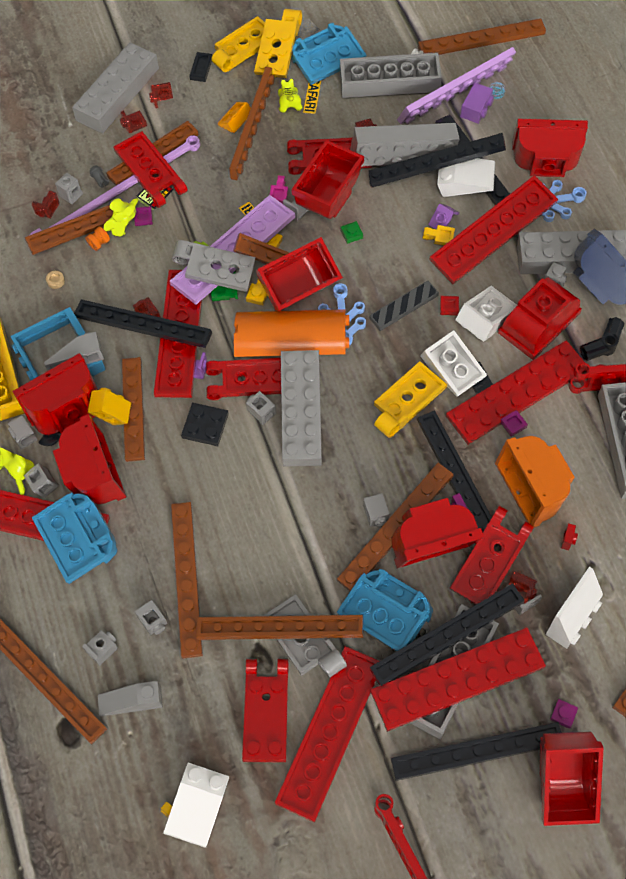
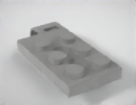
M184 240L176 242L172 260L175 263L188 265L185 278L244 292L248 291L256 258ZM217 263L221 268L215 270L211 265ZM234 267L237 268L239 272L236 274H232L229 272V269Z
M295 594L263 616L311 615ZM307 638L303 643H298L296 639H276L301 676L317 665H320L329 678L347 667L342 655L327 638Z

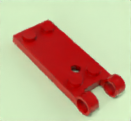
M143 131L113 147L119 158L152 198L157 208L166 204L165 198L160 192L165 188L173 185L178 195L188 191L184 181L177 175Z
M352 138L289 140L287 142V152L291 155H296L302 151L303 160L295 159L289 161V173L298 175L304 171L325 140L350 150ZM361 166V168H372V166Z
M281 358L213 360L206 363L207 375L216 376L220 373L223 374V385H210L206 388L207 399L219 400L221 397L251 396L259 391L264 395L281 394ZM239 377H244L245 380H244V381H239L238 378H239Z
M580 362L575 367V377L571 379L569 389L571 392L579 394L585 391H599L601 386L605 384L626 383V364H599L590 367L589 364ZM578 369H585L587 373L582 374ZM578 382L582 385V387L577 388L573 385V383Z
M500 505L483 532L484 538L476 543L449 588L475 605L496 593L534 528L532 524L525 521L516 535L501 526L500 523L508 510ZM494 545H500L501 551H495Z
M246 659L243 762H286L288 659L277 660V677H257V659ZM265 694L270 695V699L267 701L262 699Z
M388 794L379 795L375 802V815L381 819L412 879H427L403 834V823L398 816L394 817L392 813L394 804L392 797ZM384 803L388 805L389 809L382 810L378 805Z

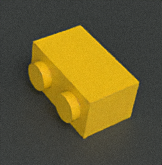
M100 388V390L91 392L88 413L112 425L128 424L131 402L124 399L122 395L112 393V390L108 388Z

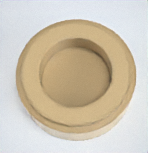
M51 271L46 276V282L52 289H58L65 283L64 276L60 271Z

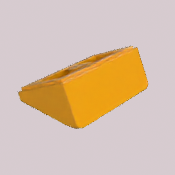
M236 102L218 122V125L235 133L248 118L251 109L248 102Z

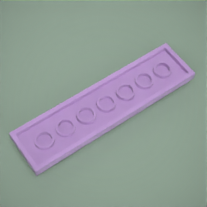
M512 47L408 105L397 121L400 124L404 122L409 124L415 120V116L420 115L421 117L425 115L429 108L433 107L435 109L439 107L443 100L450 101L455 97L454 94L458 92L459 94L464 93L468 86H473L474 83L479 84L482 78L488 79L494 75L493 72H501L513 60L512 57L516 51Z
M269 195L210 247L234 252L233 249L239 233L267 243L295 218V213ZM217 263L211 265L215 270L221 268ZM186 266L170 280V284L197 305L218 285L185 278ZM232 267L229 269V272L233 273L237 268Z

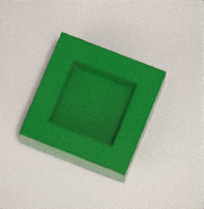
M357 221L340 227V231L347 244L363 239V233Z

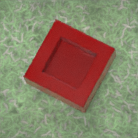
M441 296L440 315L458 316L459 296Z
M568 523L561 549L569 551L571 544H576L578 533H575L576 525Z

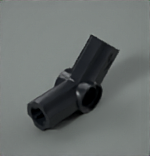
M617 317L609 318L602 338L580 346L581 356L584 360L589 361L602 355L610 356L615 352L625 325L622 319Z

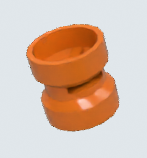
M100 226L94 230L93 234L85 237L89 246L95 251H98L103 243L106 244L110 241L108 233Z

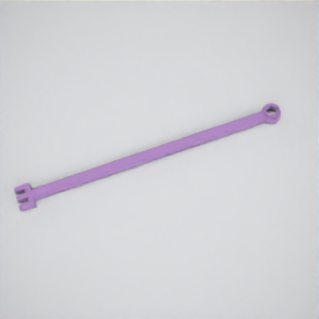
M189 136L183 145L163 157L170 163L189 150L197 151L200 147V140L197 136ZM134 175L50 227L90 213L138 183V180ZM36 229L30 235L40 232L41 229Z

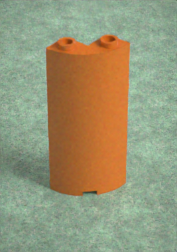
M346 309L236 312L234 322V357L281 356V351L319 350V355L346 354V348H349V337H346V326L350 325L349 315H346Z

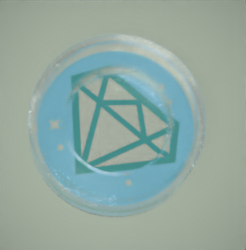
M495 82L489 86V88L493 89L492 96L494 99H500L505 95L506 88L502 83Z

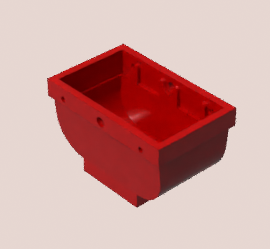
M518 119L512 141V150H514L516 164L525 170H530V176L564 177L566 171H570L578 165L586 141L588 121Z
M325 140L291 189L292 195L295 196L296 204L328 219L335 218L352 194V188L364 163V156Z
M322 237L256 270L257 277L277 312L343 278Z
M550 277L542 278L518 301L517 306L499 328L498 334L534 360L581 313L580 299Z
M80 353L12 391L30 424L35 426L37 431L44 435L57 432L62 434L68 426L80 421V417L87 414L91 418L96 417L88 413L91 392L98 390Z
M89 414L80 417V421L68 426L62 432L59 439L60 448L53 450L64 485L73 494L88 496L95 504H105L115 499L119 501L126 498V493L103 432Z
M448 498L410 508L402 516L403 523L394 531L392 536V547L396 557L394 559L395 565L398 569L471 547L482 540L484 535L481 528L478 529L471 511L461 505H450Z
M590 731L545 733L540 739L541 819L544 826L600 823L604 748L601 741H597L594 734Z

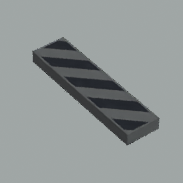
M426 281L372 313L370 320L381 331L438 297L439 292L429 281Z

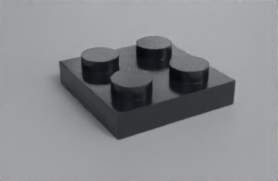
M192 402L181 434L182 439L218 447L229 415L228 410Z

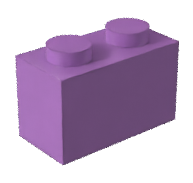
M474 83L462 104L460 117L479 124L480 120L485 118L488 106L491 107L494 101L492 96L493 89Z

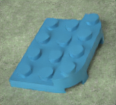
M334 23L328 24L327 29L303 40L298 38L292 49V61L298 65L310 85L339 72L340 59L367 56L349 28L334 25Z
M67 494L32 517L68 584L102 562L107 564L117 554L114 535L95 502L86 495Z
M379 569L361 575L336 613L338 615H363V631L397 652L412 643L425 622H430L433 608L423 593L391 576L385 570Z

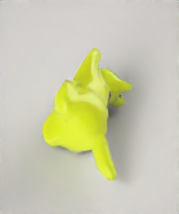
M293 79L289 81L282 80V89L278 90V96L280 97L279 111L285 113L290 107L300 111L303 105L298 95V89L294 87Z
M119 198L111 201L110 209L113 211V215L104 224V230L107 232L111 230L114 236L121 237L125 235L126 226L135 217V206L138 203V199L135 198L130 203Z
M0 447V470L2 468L8 470L16 481L20 495H24V475L35 465L32 461Z

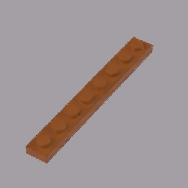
M540 18L419 41L418 49L423 51V54L438 53V55L545 35L546 28Z
M265 67L229 170L232 180H238L239 174L243 173V163L247 161L248 149L252 147V137L257 133V123H260L261 112L266 107V97L270 96V86L274 84L275 80L271 67Z
M437 463L341 573L337 581L347 590L351 591L362 574L372 572L391 550L392 536L394 531L403 523L402 516L410 508L431 503L452 479L453 473L440 463Z
M191 502L171 504L182 659L203 656L202 640H198L196 637L200 611Z
M363 615L198 617L196 637L198 640L363 638Z
M0 619V650L92 745L107 728Z

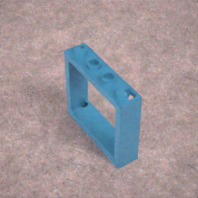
M70 307L10 336L14 343L11 347L15 354H20L21 357L18 359L22 367L27 366L29 371L26 373L30 381L39 375L25 353L24 346L68 324L71 325L77 337L85 334L84 329ZM102 360L87 365L92 377L105 371Z

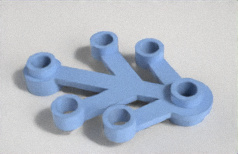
M554 180L549 190L555 195L556 192L561 191L563 183L560 180ZM576 187L571 194L556 196L558 198L557 203L566 201L581 203L585 200L587 192L582 187ZM557 203L551 207V209L561 213L562 219L567 220L571 217L572 210L570 208L563 207ZM547 210L542 216H544L543 218L546 222H552L555 213L552 210Z
M342 283L336 284L333 287V295L337 298L338 310L345 309L344 298L348 293L347 286ZM356 302L354 304V307L346 314L349 315L350 321L357 314H362L365 311V304L363 302ZM324 303L318 306V310H321L322 308H325L326 310H331L329 309L328 305ZM358 317L355 320V324L348 330L346 328L349 346L353 341L352 336L359 329L362 330L366 327L365 318Z

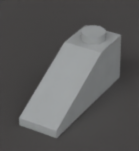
M88 332L76 337L44 362L47 370L49 371L78 353L84 358L86 364L104 360L97 333Z
M158 681L138 683L99 694V716L163 708L160 684Z

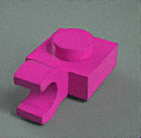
M278 175L277 184L271 185L269 195L283 204V200H287L289 190L285 186V176Z

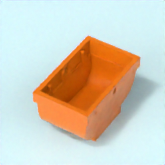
M526 436L519 439L514 437L506 440L495 462L526 521L532 524L534 528L556 515L568 497L570 484L575 478L556 444L548 446L545 441L535 436Z

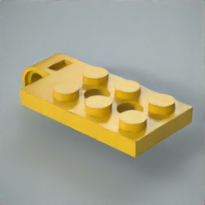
M284 9L282 20L266 19L254 70L255 75H263L265 67H271L272 75L279 78H287L295 37L298 36L302 23L301 10ZM275 42H281L279 47H273ZM272 57L278 58L275 63L270 62Z
M257 16L215 43L214 46L217 51L212 56V62L223 72H228L257 53L265 22Z
M419 361L374 401V406L382 412L375 421L374 426L385 436L391 438L447 388V384ZM417 383H423L425 385V388L418 389L415 385ZM408 394L412 399L405 401L402 396Z

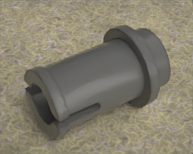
M97 165L90 168V176L97 181L101 188L104 187L103 184L107 186L109 180L103 174L102 168Z

